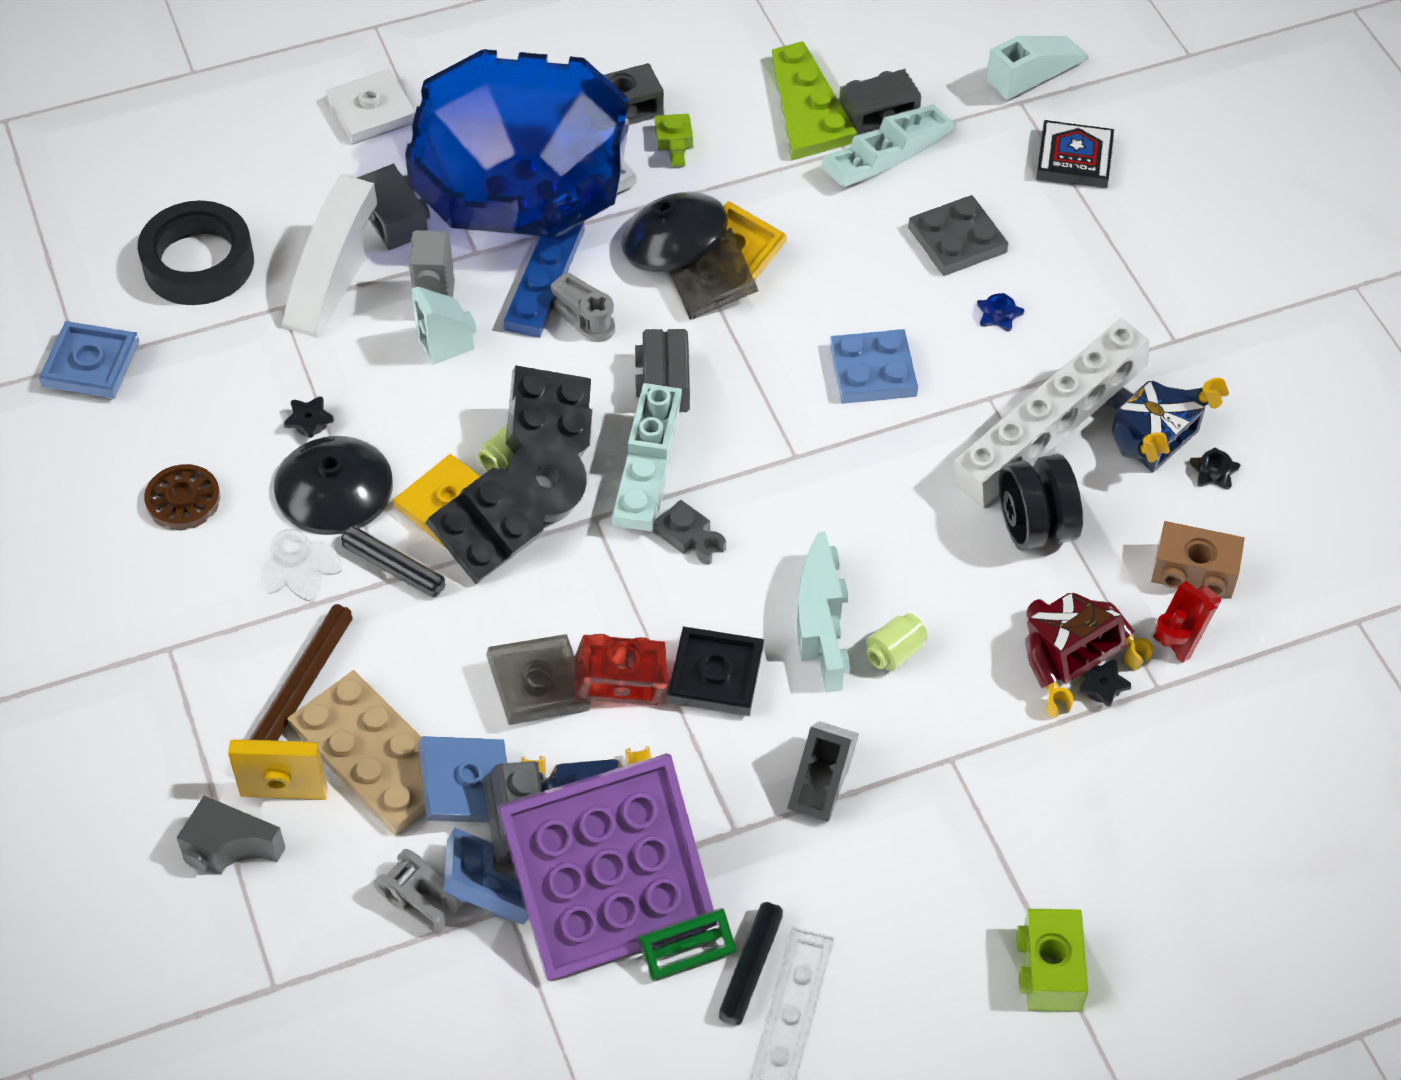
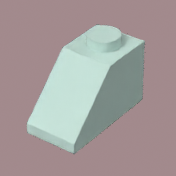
M422 287L411 289L417 337L432 365L474 350L473 333L477 332V327L470 311L464 312L455 298Z

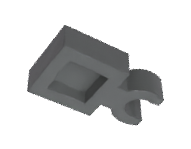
M681 499L654 522V533L683 554L692 547L696 550L697 558L706 565L712 563V552L706 549L707 547H716L721 552L726 550L725 537L718 532L710 531V520Z

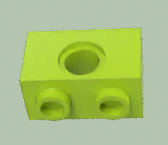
M1028 908L1024 925H1017L1016 949L1017 952H1024L1025 966L1019 967V993L1027 994L1028 1011L1082 1012L1088 995L1082 909ZM1045 955L1053 956L1060 963L1050 964L1041 957Z

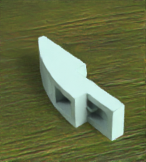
M643 383L628 442V456L612 515L613 526L652 532L657 509H660L679 415L682 395L681 388Z
M826 531L818 532L814 538L803 564L799 586L797 637L801 661L818 659L825 691L830 693L842 691L844 674L850 673L847 650L839 649L837 639H841L839 620H841L842 604L848 603V590L845 579H838L836 570L840 568L837 547L829 545Z

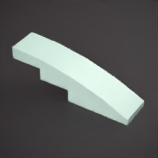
M934 104L884 117L879 130L854 136L850 148L824 155L820 167L842 187L871 178L922 152L955 129L956 123Z

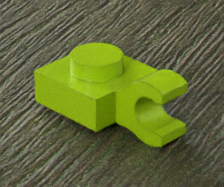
M690 114L654 116L658 150H669L671 167L686 166L685 148H693Z

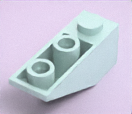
M1017 35L990 49L986 81L1005 99L1009 100L1088 60L1089 55L1068 36Z

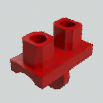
M1188 581L1180 584L1166 612L1158 617L1155 623L1156 631L1152 637L1163 646L1170 647L1175 652L1177 659L1184 663L1191 658L1222 601L1221 598L1206 585L1196 589Z

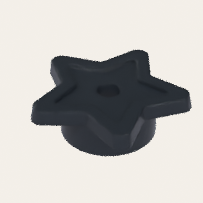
M321 396L309 402L293 399L291 400L293 413L284 421V427L295 428L299 434L312 438L324 429L325 424L333 423L335 419L333 415L324 410V398Z
M1216 447L1205 452L1202 457H1192L1189 460L1190 465L1199 473L1197 481L1199 487L1216 484L1229 490L1232 487L1230 475L1241 467L1240 463L1232 461L1226 452ZM1211 468H1217L1218 471H1214Z
M1112 659L1101 666L1096 665L1085 672L1084 676L1086 679L1080 685L1078 693L1088 695L1092 700L1104 703L1110 707L1118 692L1130 690L1132 687L1130 681L1118 674L1117 661ZM1105 679L1107 683L1102 684L1099 680Z

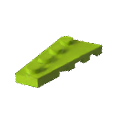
M804 41L772 49L771 61L777 90L780 95V106L784 115L791 161L851 145L854 136H857V131Z

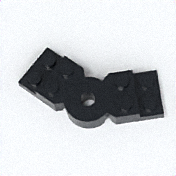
M515 365L511 376L506 444L514 456L508 463L506 470L490 469L426 520L425 523L475 584H478L535 541L544 530V522L545 524L555 523L568 516L583 497L587 484V475L580 457L590 446L593 410L589 408L591 378ZM540 475L548 478L552 488L540 485L536 476Z

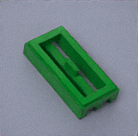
M721 907L637 935L651 980H656L737 952L725 910ZM715 921L718 922L719 927L655 949L652 948L651 943ZM720 937L723 938L724 944L661 966L657 964L656 959Z

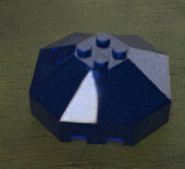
M481 49L423 80L421 104L416 108L412 124L411 143H407L405 151L408 183L451 228L558 237L616 203L629 131L628 97L584 57L569 56L568 64L548 62V54L519 52L518 60L498 58L497 50Z

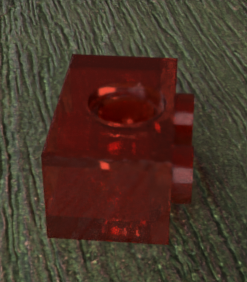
M583 634L575 654L576 699L658 706L668 685L665 641H655L645 637L632 639L610 637L606 634Z

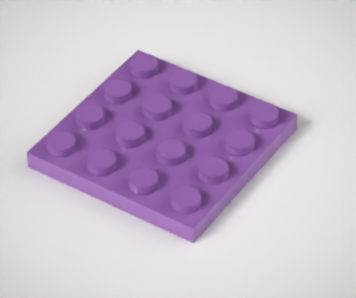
M669 753L497 806L544 975L548 981L641 951L642 947L639 944L637 935L714 910L673 759ZM715 921L653 942L651 945L653 947L717 926L718 923Z

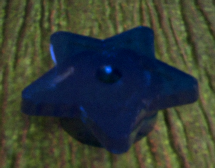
M996 293L990 295L987 300H977V307L983 313L980 320L982 327L997 325L1006 332H1010L1013 320L1022 316L1025 311L1023 308L1015 306L1013 298L1006 293Z

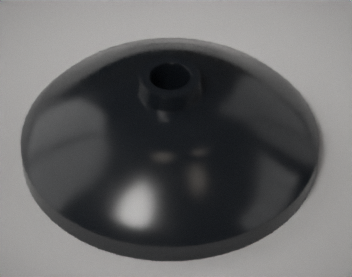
M678 192L660 197L645 205L631 218L622 234V251L631 265L642 270L658 272L684 267L704 257L721 241L728 225L726 211L719 200L699 192Z
M348 436L322 437L299 446L283 460L274 480L275 499L283 516L300 529L322 535L343 534L349 526H356L359 529L366 526L383 512L390 501L393 491L392 471L385 456L370 443Z

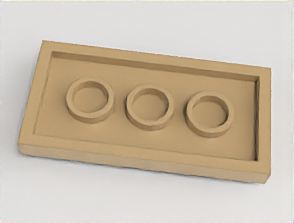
M354 669L287 718L289 727L303 742L318 743L322 761L395 836L426 813L418 747L421 736Z

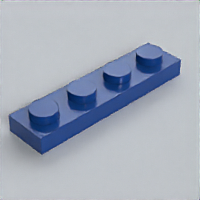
M549 214L504 318V330L538 338L541 337L553 309V302L557 298L551 291V285L559 277L568 273L585 232L584 221Z

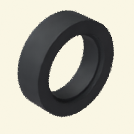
M195 200L167 207L154 215L145 224L138 238V254L147 284L158 296L173 303L203 305L222 300L240 289L248 280L253 270L254 252L248 226L238 212L221 203ZM213 234L224 238L231 244L230 252L224 260L213 267L201 271H178L169 268L161 261L162 255L168 246L189 235Z

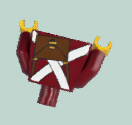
M1067 593L1051 604L1046 603L1042 599L1034 600L1027 608L1026 616L1028 619L1029 635L1025 639L1028 662L1040 687H1046L1049 696L1045 708L1047 713L1053 718H1057L1059 713L1054 700L1063 701L1066 709L1070 712L1074 699L1072 693L1066 688L1059 687L1057 681L1061 680V682L1067 684L1126 647L1128 649L1124 654V661L1128 667L1134 670L1139 669L1142 665L1143 660L1141 656L1145 661H1148L1153 654L1152 643L1145 638H1135L1133 636L1135 630L1111 602L1090 600L1077 593Z

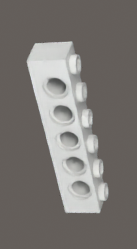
M1120 317L954 460L956 485L983 508L986 507L999 495L1000 469L1005 464L1026 461L1033 466L1039 457L1047 454L1148 366L1150 339Z

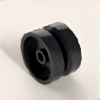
M1057 453L1039 457L1034 462L1033 467L1029 462L1019 461L1005 464L1000 469L999 497L1006 528L1017 549L1027 551L1041 548L1046 544L1048 538L1052 542L1059 544L1077 540L1081 536L1083 509L1080 491L1073 470L1063 455Z

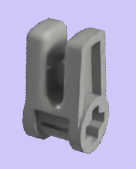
M565 273L552 283L551 291L557 297L553 302V309L556 313L581 332L588 340L601 342L613 336L615 322L611 315L614 311V303L608 294L599 291L571 273Z
M407 848L403 849L397 856L398 862L386 875L379 874L373 882L374 886L389 903L403 909L434 933L439 934L446 924L445 914L432 904L431 899L427 900L419 892L427 893L441 903L442 908L446 907L454 913L459 912L465 903L456 900L451 894L443 892L444 878L429 867L418 854Z

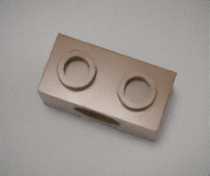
M1164 521L1158 541L1151 582L1177 589L1180 584L1188 581L1196 589L1206 585L1219 597L1231 599L1239 577L1245 537Z

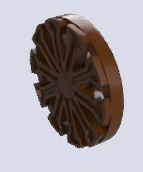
M179 464L165 468L150 480L144 493L147 512L153 521L162 527L166 526L172 530L180 531L186 530L187 527L191 526L196 528L207 522V518L216 513L221 499L219 485L214 475L207 469L193 464ZM181 474L182 479L175 480V475ZM195 475H198L199 477L194 482L191 481ZM161 482H163L164 484H168L167 487L159 485L161 484ZM159 496L161 498L153 499L152 497ZM196 508L202 509V511L198 513ZM185 512H187L190 517L184 518Z

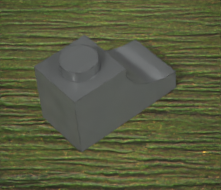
M818 721L810 727L787 809L826 822L831 820L839 792L850 768L859 733L822 721Z
M205 795L176 837L183 860L189 866L199 871L209 869L219 874H222L229 865L245 859L261 858L278 862L286 849L279 826Z

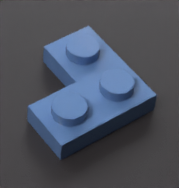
M454 827L446 842L443 892L451 894L460 902H470L489 910L501 919H510L524 925L528 919V914L517 879L493 869V844Z

